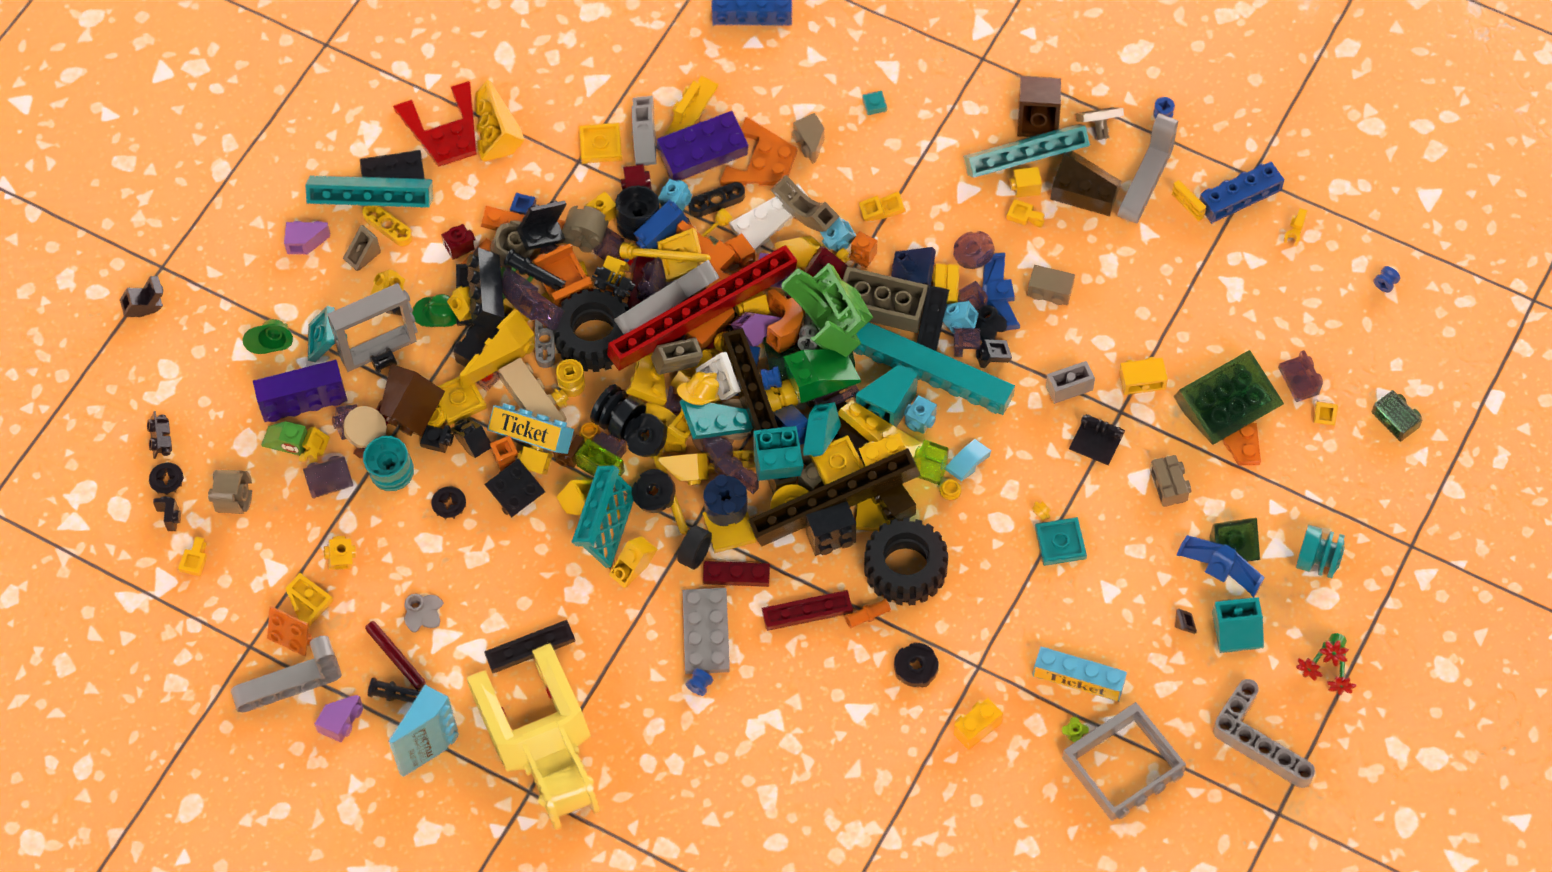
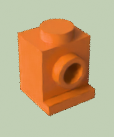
M859 231L851 243L850 260L868 268L877 254L878 240Z
M742 233L724 243L733 248L736 253L734 264H738L741 269L756 261L755 250Z
M510 435L490 443L493 457L500 471H503L516 461L515 457H518V452Z

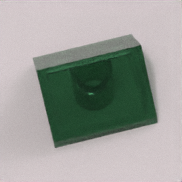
M1256 517L1214 523L1212 525L1210 533L1211 542L1228 545L1235 549L1247 562L1260 560Z

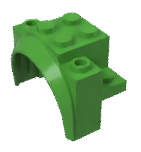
M828 263L814 277L797 268L782 282V289L804 309L818 328L819 332L810 338L823 349L834 350L847 357L861 344L856 333L873 316L858 290L842 281L833 265Z

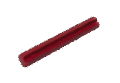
M371 621L365 626L367 633L414 688L419 690L426 684L425 679L377 623Z

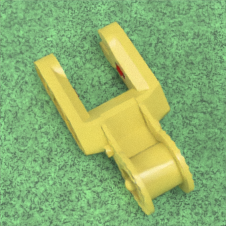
M549 643L533 650L532 653L546 692L557 711L554 714L512 731L506 719V713L497 699L486 671L475 673L466 677L505 770L507 772L525 770L527 775L532 774L536 788L539 791L538 803L545 807L555 830L561 828L560 817L588 805L593 813L596 814L600 812V806L592 787L594 780L591 776L587 775L584 765L577 755L580 754L578 746L589 739L591 734L560 662Z

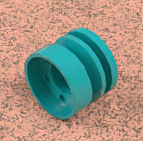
M381 436L367 445L363 453V462L372 482L379 489L397 491L411 482L414 475V464L405 444L399 438Z
M1308 525L1296 568L1310 572L1314 564H1318V575L1322 576L1324 567H1328L1327 577L1332 579L1343 557L1345 535L1339 534L1335 543L1332 542L1334 532L1330 531L1325 540L1322 539V528Z

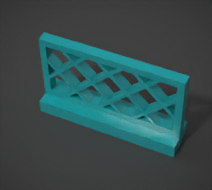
M616 466L597 467L572 539V543L576 547H584L605 568L612 567L634 502L632 487L618 475L620 470ZM623 491L628 494L626 501H624ZM616 494L618 499L617 506L615 505L614 495ZM618 509H619V511H620V519H619V521H618V516H617V511H616V510H618ZM609 513H610V515H611V520H612V524H610V525H609L608 515H607V514H609ZM612 528H613V532H614L613 540H612V538H611V532H610V529H612ZM603 532H604L605 542H606V543H604V544H603V542H602V537H601V533H603ZM607 547V553H608V554H607V557L605 558L604 548Z

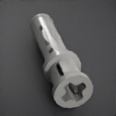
M805 312L804 326L799 331L798 347L801 350H814L817 344L810 338L814 337L818 330L812 319Z

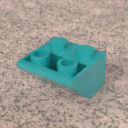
M796 426L753 431L754 461L758 481L801 476L804 465Z
M1259 597L1214 603L1212 617L1219 653L1264 648L1263 615Z

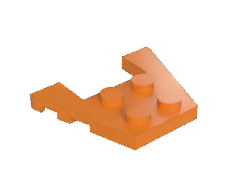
M745 117L741 130L746 138L757 140V146L747 171L726 166L720 184L725 186L738 182L743 186L759 183V186L775 185L784 175L789 176L798 148L750 118Z

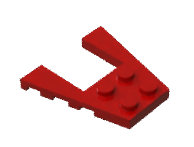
M470 81L451 87V92L462 119L426 131L423 128L413 100L393 105L394 112L400 116L402 122L411 130L416 140L422 144L424 150L438 167L477 155Z

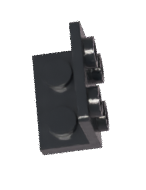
M565 200L559 202L551 201L540 206L536 204L528 208L517 229L526 251L564 242L565 236L557 221L567 205Z

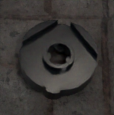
M640 414L641 416H638L636 419H631L625 428L624 439L627 442L628 449L640 457L657 456L665 445L667 426L661 419L652 414ZM649 430V438L643 441L642 433H646Z
M650 469L643 472L637 483L634 482L633 500L645 512L658 513L671 507L674 503L675 483L668 474L659 469ZM655 486L658 489V493L653 496L649 494V491H652Z
M911 643L910 646L902 647L897 652L894 659V670L896 678L905 685L924 688L937 676L939 661L932 648L928 645ZM920 661V666L922 667L913 669V666L910 664Z

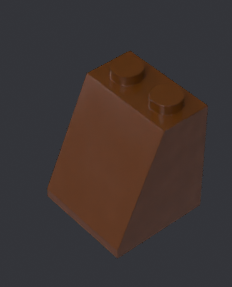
M1021 76L1017 136L1033 137L1059 130L1061 78Z
M392 364L389 369L379 413L386 417L385 421L395 427L399 425L401 432L412 436V434L421 436L445 391L417 372Z

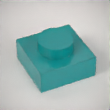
M882 91L862 95L867 116L887 112V105Z

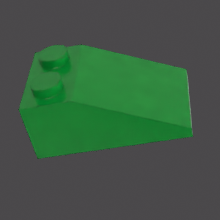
M801 350L784 356L786 374L800 403L861 383V379L849 356L845 357L834 350Z

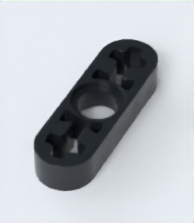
M734 182L691 198L688 204L689 213L693 217H702L719 211L722 208L738 204L745 199V187L741 183ZM719 196L723 200L720 203H713L711 199Z

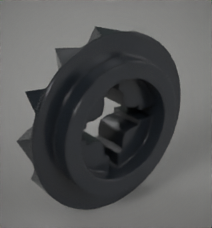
M161 463L150 472L149 484L158 494L164 493L168 495L170 492L176 493L177 488L182 486L183 472L174 463ZM166 473L170 477V480H168L167 485H165L163 479H165Z
M443 487L433 495L431 501L432 509L437 516H441L445 520L451 517L455 519L457 515L462 514L466 507L465 495L458 488ZM451 497L452 503L454 505H450V507L446 509V504L444 503H447Z

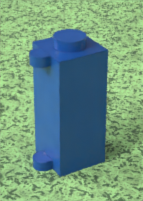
M669 200L634 233L638 240L636 244L639 248L659 250L657 242L676 234L677 225L682 220L687 223V217L674 202Z
M793 404L774 411L773 414L778 428L796 426L800 445L804 444L808 419Z

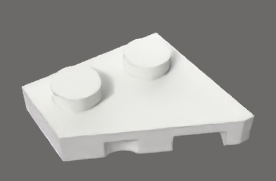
M727 352L719 353L695 369L696 372L717 373L716 380L719 382L717 394L721 400H728L741 392Z

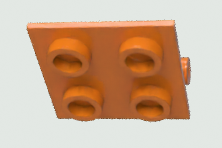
M270 606L267 639L302 656H306L307 645L310 646V641L314 639L311 637V634H308L309 624Z

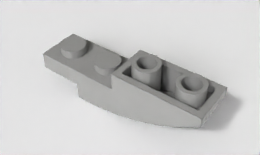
M653 95L633 98L632 106L636 165L657 164Z

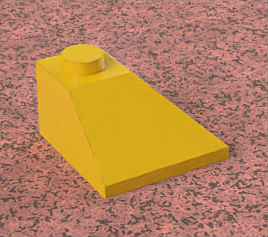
M571 480L558 494L557 499L567 514L581 516L593 480ZM618 509V510H616V511H617V516L620 515V511H619V509Z

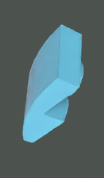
M974 439L948 463L945 470L962 482L975 472L977 465L990 457L991 450Z

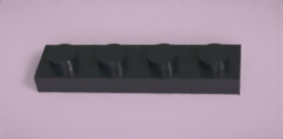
M564 620L484 651L492 674L534 658L532 651L550 643L553 650H556L576 641L568 621Z

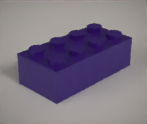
M732 110L658 138L656 149L670 179L678 181L746 156L749 145Z
M337 360L253 380L257 402L264 422H275L281 418L295 417L304 412L318 411L321 408L331 405L338 406L348 401Z

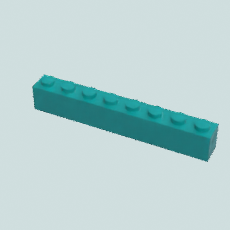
M870 322L856 333L861 341V344L853 351L856 354L870 357L876 363L886 364L892 369L897 365L910 367L918 373V380L925 381L934 388L948 391L952 396L962 397L973 405L985 407L991 413L1004 415L1014 396L1015 385Z

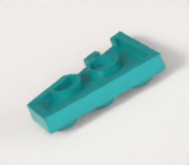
M683 399L680 401L693 440L746 433L753 429L746 409L715 403L694 405Z

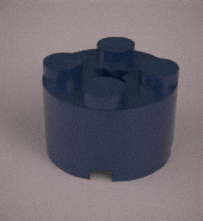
M718 475L707 484L703 496L704 509L709 520L719 526L739 523L745 517L748 510L745 485L740 480L725 475Z

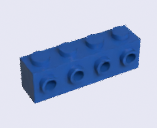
M712 0V24L792 26V0Z
M1271 161L1266 164H1260L1249 172H1242L1230 181L1225 180L1213 189L1208 188L1204 190L1199 200L1206 206L1205 215L1212 224L1282 191L1285 179Z

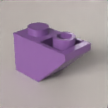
M286 222L284 245L287 254H309L330 237L328 222Z
M745 312L731 326L734 330L743 328L749 346L754 347L761 344L764 340L763 338L767 336V326L781 320L782 317Z
M354 695L326 704L315 722L317 732L342 743L344 737H348L351 733L352 723L355 718H359L363 711L360 696Z

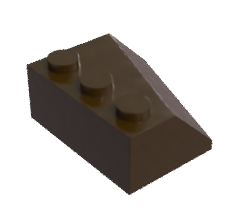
M1065 152L1052 185L1050 200L1110 216L1122 181L1076 152Z

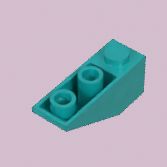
M835 402L815 405L809 413L803 449L804 456L812 455L816 457L824 454L839 431L841 422Z

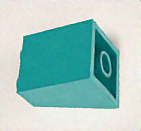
M897 365L856 394V403L897 427L904 416L906 407L912 403L917 394L918 373L910 367Z

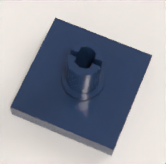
M933 247L896 251L891 277L931 286L936 250Z

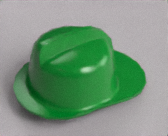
M438 294L419 300L414 305L412 311L415 322L424 327H451L457 324V317L447 303L450 296Z
M270 319L265 321L262 326L251 328L245 332L242 341L244 347L251 353L266 354L288 349L293 343V335L288 330L287 323L277 319Z

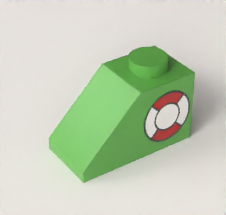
M287 421L268 426L261 445L262 447L300 456L305 451L302 444L307 434L306 426Z

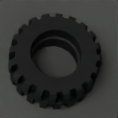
M588 289L582 290L580 294L574 293L570 295L571 299H565L561 303V307L557 308L553 318V334L558 353L561 354L563 360L574 359L580 362L585 372H588V369H592L593 372H600L599 369L603 368L605 370L611 369L613 362L607 355L608 343L623 335L614 319L628 311V305L625 302L622 303V298L618 295L613 297L612 292L607 290L601 292L600 289H594V291L588 292ZM591 320H601L613 327L606 337L596 341L583 340L574 334L581 324Z
M903 518V521H898L897 519L890 520L889 525L884 523L879 526V532L875 530L871 534V540L867 541L864 554L865 576L869 586L874 587V592L878 596L884 595V599L888 602L894 600L896 605L902 606L903 602H909V606L916 605L918 600L921 603L927 601L928 595L931 597L935 596L938 593V588H942L948 570L947 545L942 540V535L939 531L933 532L934 527L930 524L925 526L922 524V520L916 519L914 522L910 521V518ZM911 549L919 552L926 559L927 565L915 574L904 575L891 570L887 566L885 559L896 550Z

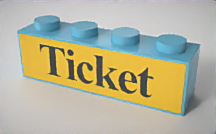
M503 403L502 406H493L488 431L504 436L510 435L513 439L556 453L568 454L574 429L567 427V422L556 419L554 422L549 421L550 417L537 414V417L532 416V411L521 408L520 411L515 410L516 406Z
M1040 646L1033 671V677L1117 702L1120 700L1127 675L1126 671Z

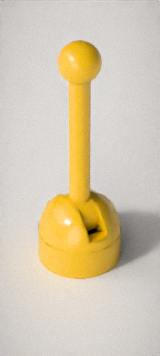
M722 208L715 215L716 222L701 234L703 237L707 236L718 225L727 226L729 222L733 221L732 216L727 210Z

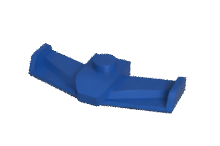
M1005 253L990 254L984 262L983 285L981 289L982 301L985 305L995 307L998 315L1006 319V331L1020 329V324L1008 303L1015 300L1012 280H1003Z
M1187 535L1176 554L1177 556L1208 563L1205 573L1222 582H1225L1230 575L1253 598L1256 596L1265 578L1242 558L1235 549L1226 544L1221 545Z

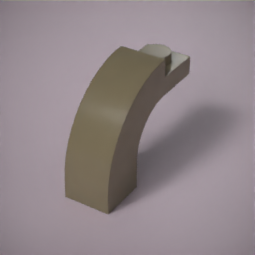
M784 175L770 189L783 203L782 206L802 224L815 231H826L840 217L826 201L819 203L809 198L787 175Z

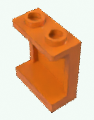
M570 243L560 245L554 251L547 254H540L533 260V264L566 281V284L563 285L564 288L558 291L542 283L555 309L561 307V303L565 299H571L570 295L574 293L580 294L582 290L588 289V292L593 291V282L590 277L585 275L573 253V247Z

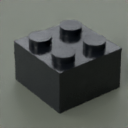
M847 501L806 515V535L815 556L820 554L827 555L835 549L848 548L853 543H856V521Z

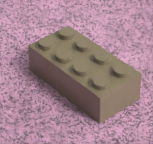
M847 266L843 281L858 290L873 316L869 322L918 333L929 285Z

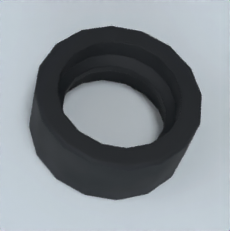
M697 525L692 526L679 548L678 562L693 570L698 568L709 550L712 533Z

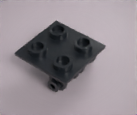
M603 266L602 268H596L594 274L597 277L594 275L591 277L595 287L604 291L608 288L613 291L614 296L618 295L623 300L625 297L630 298L631 293L628 290L632 292L636 285L632 283L633 280L623 277L617 287L621 277L620 274L615 285H613L611 282L616 272H613L609 282H607L612 271Z
M1089 414L1083 415L1081 425L1069 450L1109 466L1125 430L1119 426L1116 427L1109 424V422H1104L1102 419L1094 418Z
M519 459L484 484L501 504L504 514H509L511 518L546 492Z

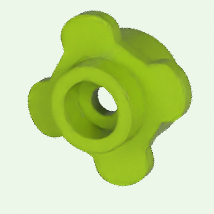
M1072 717L1070 723L1062 727V733L1074 743L1089 732V727L1080 723L1077 717Z

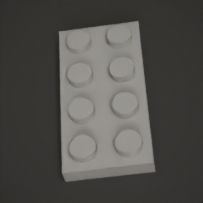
M727 588L682 590L685 674H692L694 669H701L707 673L730 672Z

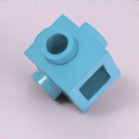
M669 179L666 185L662 187L658 200L661 206L671 200L683 211L690 203L692 194L685 182Z
M840 217L826 231L820 232L824 238L822 242L826 248L836 252L842 248L847 249L856 237L849 222Z
M970 301L947 304L943 322L952 333L975 330L979 313Z
M918 395L913 404H908L904 411L905 425L914 432L924 434L927 428L931 429L935 423L937 404Z

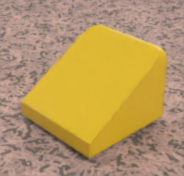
M1316 401L1314 423L1335 426L1338 404Z

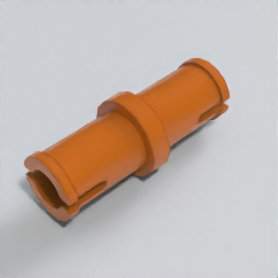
M883 599L870 606H862L861 610L846 615L845 620L851 629L866 621H874L875 617L890 612L891 608L888 601Z

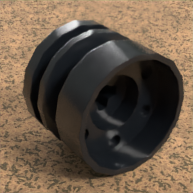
M630 186L623 189L617 195L615 205L619 233L628 240L638 241L634 233L659 210L658 196L653 190L645 186Z
M612 384L603 391L595 402L590 420L602 429L608 428V432L611 435L624 441V432L627 424L631 419H636L638 416H641L640 414L646 412V404L635 396H628L627 391L621 390V387L616 384Z

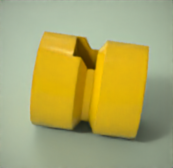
M574 359L561 361L556 368L558 389H562L567 397H576L585 389L583 366Z
M789 379L782 381V387L780 388L771 387L769 390H765L773 412L791 404L794 406L798 405L796 392Z

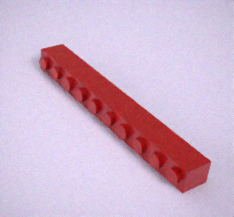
M786 245L608 343V357L618 371L626 368L654 352L657 345L667 344L790 276L796 270L798 260Z

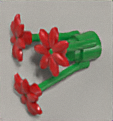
M1331 634L1329 640L1323 642L1322 648L1312 661L1310 658H1307L1306 662L1298 658L1300 665H1297L1296 668L1304 671L1303 677L1310 676L1313 681H1316L1317 677L1323 676L1318 671L1320 665L1316 664L1323 654L1326 655L1323 662L1326 663L1332 659L1335 667L1338 666L1340 660L1339 677H1335V682L1327 681V684L1331 686L1328 688L1330 692L1337 691L1338 695H1342L1345 691L1351 694L1353 693L1352 689L1357 686V684L1349 683L1350 678H1344L1345 662H1347L1345 656L1349 649L1345 648L1347 640L1342 634Z

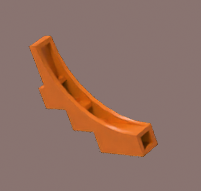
M682 220L677 225L676 234L696 228ZM697 232L701 253L710 255V263L720 277L704 287L705 290L730 276L724 272L734 263L736 253L730 245L724 244L722 241H718L713 245L708 237H703ZM731 308L686 333L685 341L695 337L703 351L733 321L734 309Z

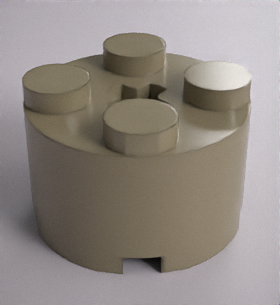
M573 206L569 209L562 229L565 236L564 243H570L579 247L585 253H591L592 249H597L601 246L609 222L608 220L605 221V215L595 208L584 206V209H577L578 206Z
M510 221V223L500 225L491 243V252L500 255V265L508 269H512V267L509 265L505 266L503 263L512 248L515 249L517 254L525 258H531L534 249L526 251L517 232L520 221Z
M215 470L213 473V487L208 492V500L213 502L215 512L244 514V512H247L252 500V490H248V483L252 484L249 472Z

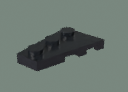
M421 150L360 159L362 177L425 179Z

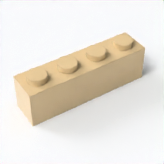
M518 358L499 369L500 380L521 409L532 411V416L537 417V414L548 416L551 422H554L555 419L567 421L564 412L561 409L557 410L555 407L556 403L551 394L547 395L545 393L542 381L539 378L535 379L533 376L534 372L529 363L525 364L521 358Z

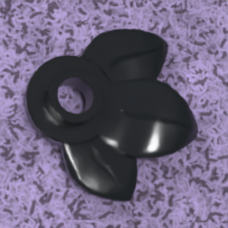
M984 305L978 311L975 330L966 331V335L973 336L978 334L982 342L985 339L995 340L997 332L1006 331V319L998 315L995 307Z

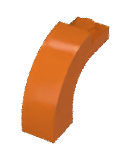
M772 289L767 292L769 310L777 317H782V319L767 326L766 343L780 354L798 342L800 337L799 331L803 322V309L793 298L786 299L776 289Z

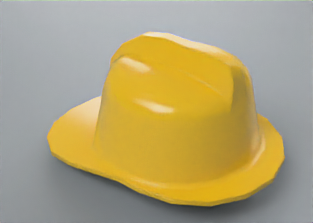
M695 373L688 382L677 387L678 395L686 402L694 405H705L718 400L719 382L716 380L717 373Z

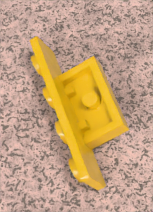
M701 76L698 82L693 80L690 87L686 86L682 93L683 98L680 102L677 101L672 109V112H674L673 121L664 136L695 125L718 89V83Z

